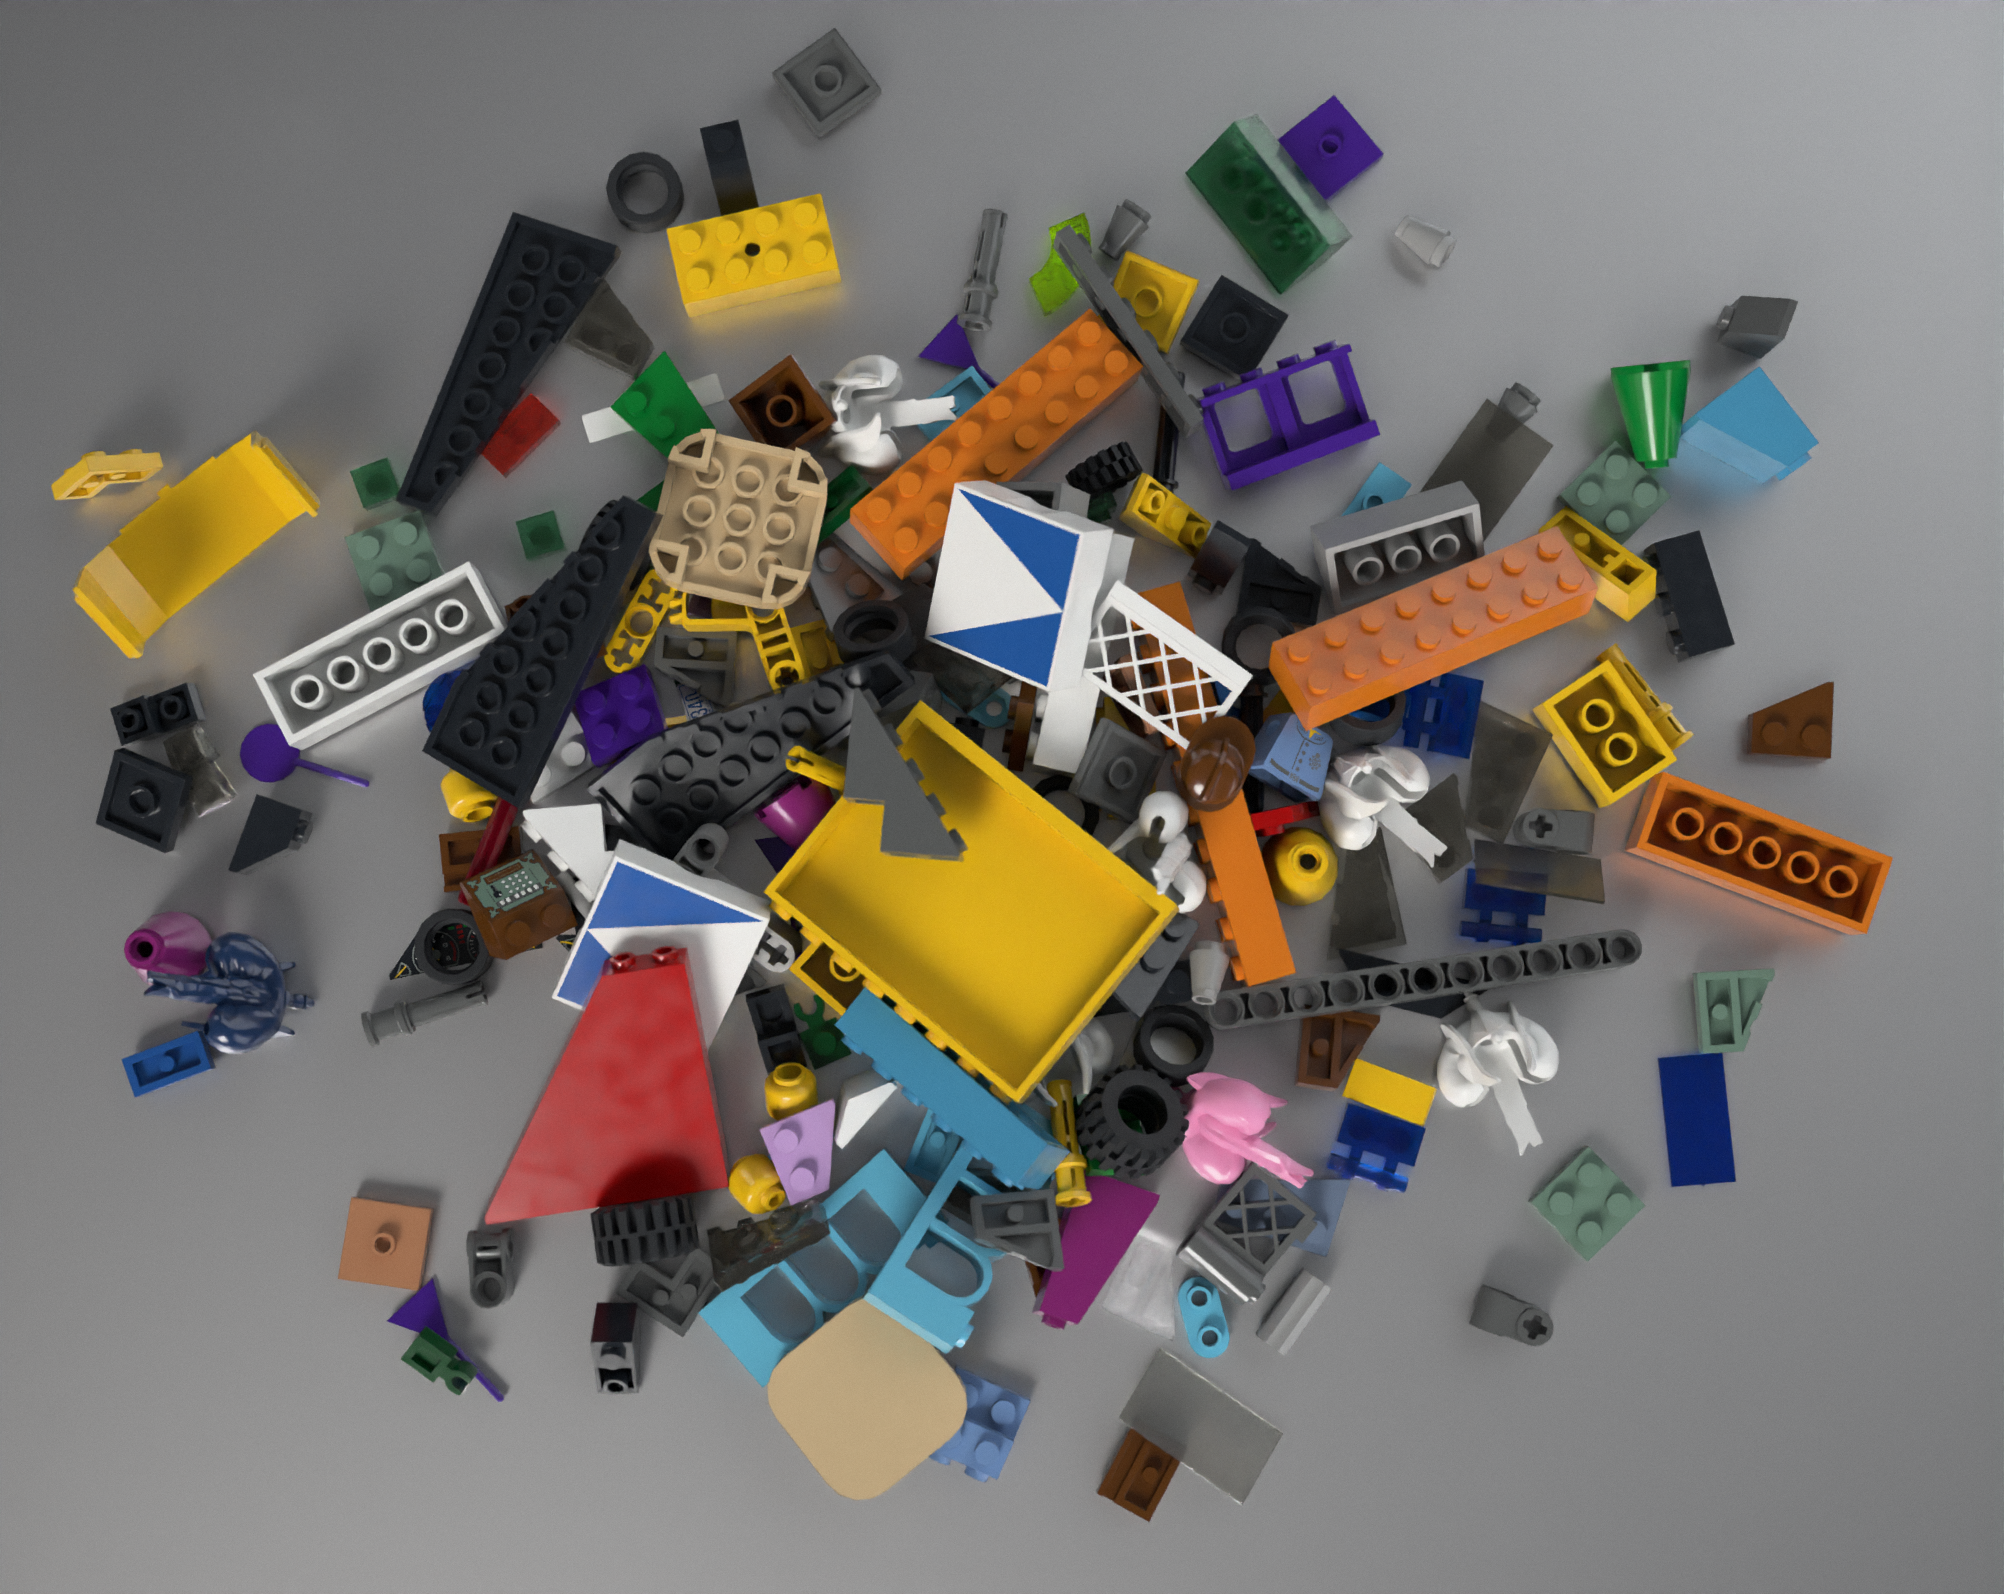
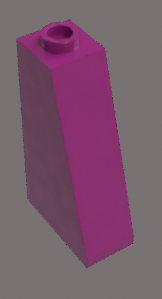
M1084 1169L1086 1191L1091 1193V1201L1085 1205L1064 1208L1059 1225L1064 1269L1059 1272L1045 1269L1032 1313L1043 1316L1042 1324L1059 1330H1065L1066 1324L1069 1326L1079 1324L1156 1207L1160 1198L1159 1194L1107 1176H1086Z

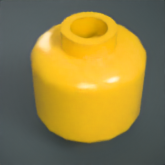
M450 768V771L443 777L440 783L450 814L463 819L465 822H477L489 817L498 796Z
M798 1063L781 1064L765 1079L766 1108L770 1116L777 1121L819 1103L815 1075L812 1071Z
M764 1154L746 1155L737 1160L732 1166L728 1188L731 1195L746 1210L753 1214H765L776 1210L783 1204L786 1192L773 1161Z

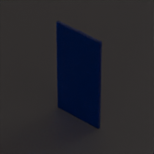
M1709 1053L1658 1058L1671 1187L1705 1186L1706 1184L1736 1182L1723 1054Z

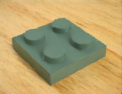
M1614 441L1557 499L1564 506H1567L1620 545H1623L1671 495Z
M420 511L406 514L344 537L367 603L372 612L444 575L424 515Z
M1584 1146L1528 1200L1538 1213L1587 1262L1646 1206L1589 1146Z

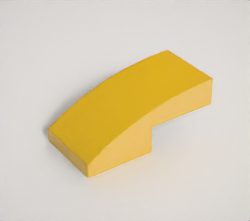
M1357 1058L1342 1096L1424 1127L1437 1089Z

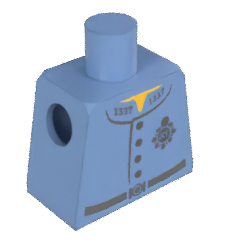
M1295 712L1270 715L1265 720L1254 740L1256 751L1248 774L1295 803L1319 801L1322 797L1333 746L1331 736L1317 727L1305 731Z

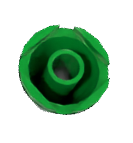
M1690 360L1611 368L1610 378L1636 462L1644 461L1645 469L1669 467V459L1677 458L1692 369Z

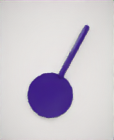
M264 724L255 727L246 735L241 744L240 758L243 768L251 777L261 782L274 783L284 780L294 772L296 766L362 787L369 786V781L300 759V749L289 746L277 724Z

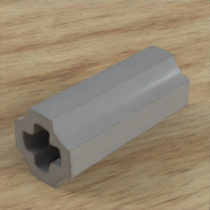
M1302 1267L1255 1334L1285 1356L1332 1289Z

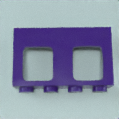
M1336 339L1313 347L1315 354L1300 359L1299 353L1276 361L1278 368L1263 373L1262 367L1240 374L1241 382L1226 388L1225 382L1222 381L1202 389L1204 396L1197 398L1203 410L1202 417L1204 420L1202 425L1225 490H1236L1380 435L1376 420L1369 419L1348 353L1352 352L1350 344L1337 345ZM1329 361L1344 401V409L1340 413L1311 424H1305L1301 419L1289 384V375ZM1256 389L1271 429V436L1266 441L1232 452L1228 448L1216 414L1215 403L1248 390Z

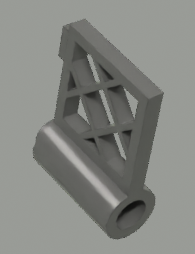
M1251 1161L1241 1176L1232 1184L1202 1222L1197 1224L1188 1233L1178 1247L1176 1255L1239 1306L1246 1302L1252 1305L1266 1288V1285L1262 1283L1265 1275L1296 1239L1303 1243L1317 1227L1318 1223L1313 1220L1317 1213L1266 1170ZM1254 1174L1268 1185L1269 1199L1245 1201L1243 1187ZM1273 1189L1283 1198L1274 1199ZM1239 1193L1240 1202L1231 1203L1232 1200ZM1292 1204L1303 1213L1292 1226L1277 1227L1275 1206ZM1270 1206L1272 1227L1248 1230L1246 1209ZM1241 1209L1243 1230L1226 1232L1215 1223L1223 1211ZM1285 1233H1287V1234L1283 1237V1239L1278 1243V1235H1277V1234H1285ZM1273 1235L1274 1249L1262 1261L1250 1251L1249 1237ZM1244 1237L1245 1247L1234 1238Z

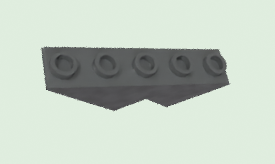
M854 687L843 798L849 803L884 806L880 852L885 856L964 862L962 852L968 849L967 845L956 828L948 831L940 817L947 814L934 792L926 796L919 784L920 781L925 779L924 775L913 758L905 761L897 747L904 743L891 723L883 726L876 713L882 707L870 688L862 692L859 688Z

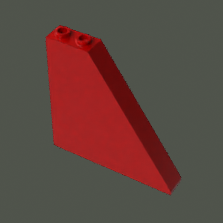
M663 946L654 949L651 953L641 955L624 952L604 961L490 1196L484 1217L486 1225L729 1187V1158L687 948L676 949L674 946Z

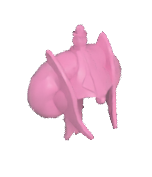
M1211 1072L1189 1075L1187 1080L1195 1089L1187 1093L1178 1087L1170 1086L1174 1091L1179 1089L1183 1096L1179 1101L1181 1104L1187 1105L1189 1112L1184 1117L1189 1121V1128L1184 1133L1186 1138L1182 1143V1148L1190 1165L1208 1181L1215 1184L1233 1183L1241 1176L1247 1166V1159L1257 1163L1259 1167H1265L1271 1173L1283 1180H1287L1300 1189L1307 1181L1303 1176H1313L1314 1170L1297 1163L1287 1154L1277 1150L1261 1139L1277 1125L1276 1122L1265 1124L1267 1118H1270L1271 1107L1285 1106L1288 1103L1287 1100L1268 1095L1247 1081Z

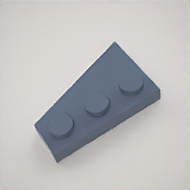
M1250 1179L1243 1187L1245 1201L1269 1199L1268 1185L1261 1179ZM1277 1179L1317 1213L1313 1218L1318 1223L1317 1227L1303 1243L1296 1239L1291 1246L1327 1257L1351 1179H1306L1307 1181L1301 1189L1287 1180ZM1233 1183L1220 1184L1213 1207ZM1273 1189L1274 1199L1283 1198ZM1239 1193L1232 1200L1231 1203L1240 1202ZM1292 1204L1275 1206L1277 1227L1292 1226L1303 1215ZM1270 1206L1246 1209L1248 1230L1272 1227ZM1241 1209L1223 1211L1216 1220L1243 1229ZM1287 1233L1277 1234L1278 1241L1280 1242ZM1264 1235V1237L1273 1239V1235Z

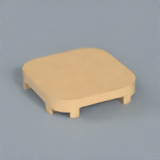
M700 429L701 432L685 437L677 446H673L667 459L668 467L657 510L658 513L663 515V518L649 545V555L656 574L668 586L694 595L759 609H780L793 604L804 593L810 580L826 509L827 479L822 467L811 457V453L796 447L795 451L721 435L717 434L716 429Z
M865 1295L851 1301L788 1354H785L773 1369L767 1386L768 1404L782 1427L824 1481L839 1495L853 1500L872 1499L891 1488L954 1436L962 1426L967 1411L966 1387L960 1375H957L938 1349L863 1299Z

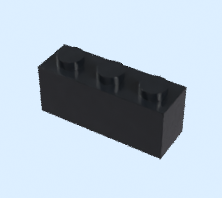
M1700 530L1655 542L1644 550L1645 556H1643L1642 560L1656 570L1657 594H1655L1654 604L1659 616H1664L1668 628L1666 643L1672 655L1676 654L1678 663L1719 652L1735 645Z

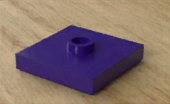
M1335 95L1273 144L1274 150L1321 206L1380 161L1384 155Z

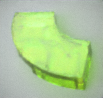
M1085 213L1074 216L1048 229L1051 241L1050 256L1043 268L1029 278L1030 287L1044 317L1065 305L1080 287L1053 248L1056 232L1070 224L1076 234L1081 233L1087 239L1091 247L1090 228Z

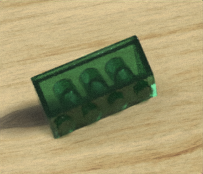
M1258 114L1234 121L1185 172L1280 295L1328 261L1353 237Z

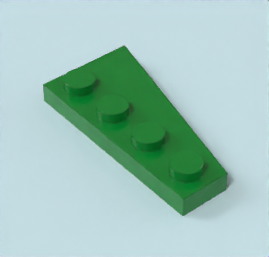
M665 350L611 406L614 413L666 459H668L673 446H677L685 437L701 432L700 429H716Z

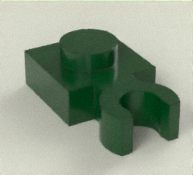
M816 994L813 998L817 1004V1009L811 1015L804 1013L800 1003L794 1004L796 1016L800 1020L807 1022L809 1029L800 1032L799 1036L814 1070L852 1054L851 1049L841 1040L844 1033L835 1026L838 1021L837 1017L825 1021L823 1017L825 1002Z
M427 1326L424 1327L401 1357L402 1361L434 1383L438 1377L442 1378L446 1387L452 1393L459 1396L478 1372V1369L472 1363L456 1359L454 1356L459 1349Z

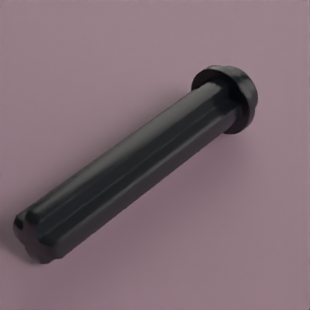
M1178 371L1181 378L1180 385L1184 389L1185 374ZM1161 405L1153 478L1174 494V490L1179 487V483L1174 480L1179 430Z
M1247 684L1237 698L1241 699V722L1249 728L1255 740L1263 726V698H1268V693L1264 692V685ZM1248 774L1242 786L1249 813L1262 812L1264 809V783Z

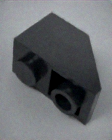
M597 1302L590 1343L598 1393L613 1395L639 1393L641 1325L638 1303Z

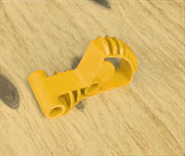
M670 587L671 592L681 596V598H673L668 601L669 608L681 610L680 613L669 616L671 624H683V627L689 632H750L754 637L771 691L783 687L782 680L785 678H791V683L805 679L803 665L783 608L774 609L772 614L767 617H760L752 611L753 607L712 598V619H689L688 603L690 593L681 592Z

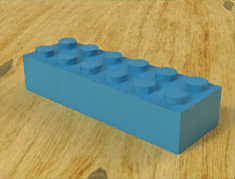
M864 987L835 1024L845 1034L841 1039L843 1043L857 1054L861 1055L863 1052L874 1061L871 1067L882 1077L889 1081L893 1078L904 1087L900 1092L909 1101L918 1107L922 1104L934 1113L930 1117L931 1120L947 1133L953 1131L964 1139L961 1146L978 1160H981L983 1157L992 1163L995 1167L991 1172L1001 1182L1009 1187L1014 1184L1021 1190L1024 1187L1039 1190L1070 1151L1013 1101L1007 1105L989 1090L992 1083L984 1076L979 1074L975 1078L956 1062L960 1056L949 1046L945 1051H942L925 1037L929 1029L918 1020L911 1025L893 1010L897 1005L893 999L885 994L880 999Z

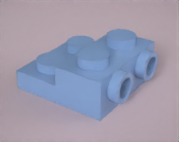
M956 1365L954 1371L957 1375H960L966 1387V1415L962 1426L954 1436L932 1453L929 1458L944 1465H949L951 1460L966 1465L964 1473L981 1482H987L989 1476L998 1480L1031 1400L1026 1396Z

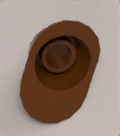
M1228 716L1214 717L1201 724L1192 736L1179 765L1176 783L1181 797L1194 809L1205 812L1221 810L1230 805L1239 794L1252 766L1256 751L1254 736L1244 723L1237 718Z

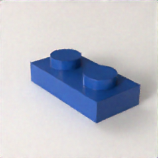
M203 1030L195 1031L121 1059L134 1097L147 1095L216 1068Z

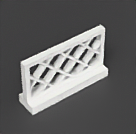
M1119 580L1116 581L1108 596L1091 618V634L1097 627L1099 638L1089 639L1088 644L1100 642L1104 666L1086 669L1083 666L1081 676L1186 750L1190 741L1179 734L1177 717L1201 713L1203 724L1207 721L1205 712L1217 711L1214 717L1224 716L1253 676ZM1111 606L1125 615L1128 633L1104 637L1101 620ZM1131 620L1145 630L1133 632ZM1151 633L1159 639L1161 657L1137 660L1133 636ZM1129 637L1133 661L1109 665L1105 641ZM1164 643L1178 654L1166 655ZM1185 657L1192 662L1195 680L1171 684L1167 660ZM1162 661L1166 685L1142 689L1138 665ZM1134 666L1137 690L1120 693L1112 686L1110 670ZM1198 667L1211 677L1199 679ZM1105 671L1107 683L1094 673ZM1219 681L1231 690V693L1222 705L1204 708L1200 684ZM1196 685L1200 709L1176 713L1172 688ZM1167 690L1171 714L1154 717L1146 711L1143 693ZM1139 695L1140 706L1126 696ZM1172 718L1174 730L1160 720Z

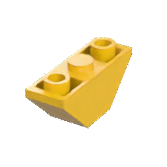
M1141 473L1134 482L1118 518L1140 535L1195 559L1206 541L1207 534L1212 525L1211 522L1145 473Z

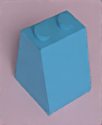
M1760 366L1695 413L1682 425L1680 439L1762 483L1773 476H1776L1781 481L1812 459L1808 451L1819 443Z

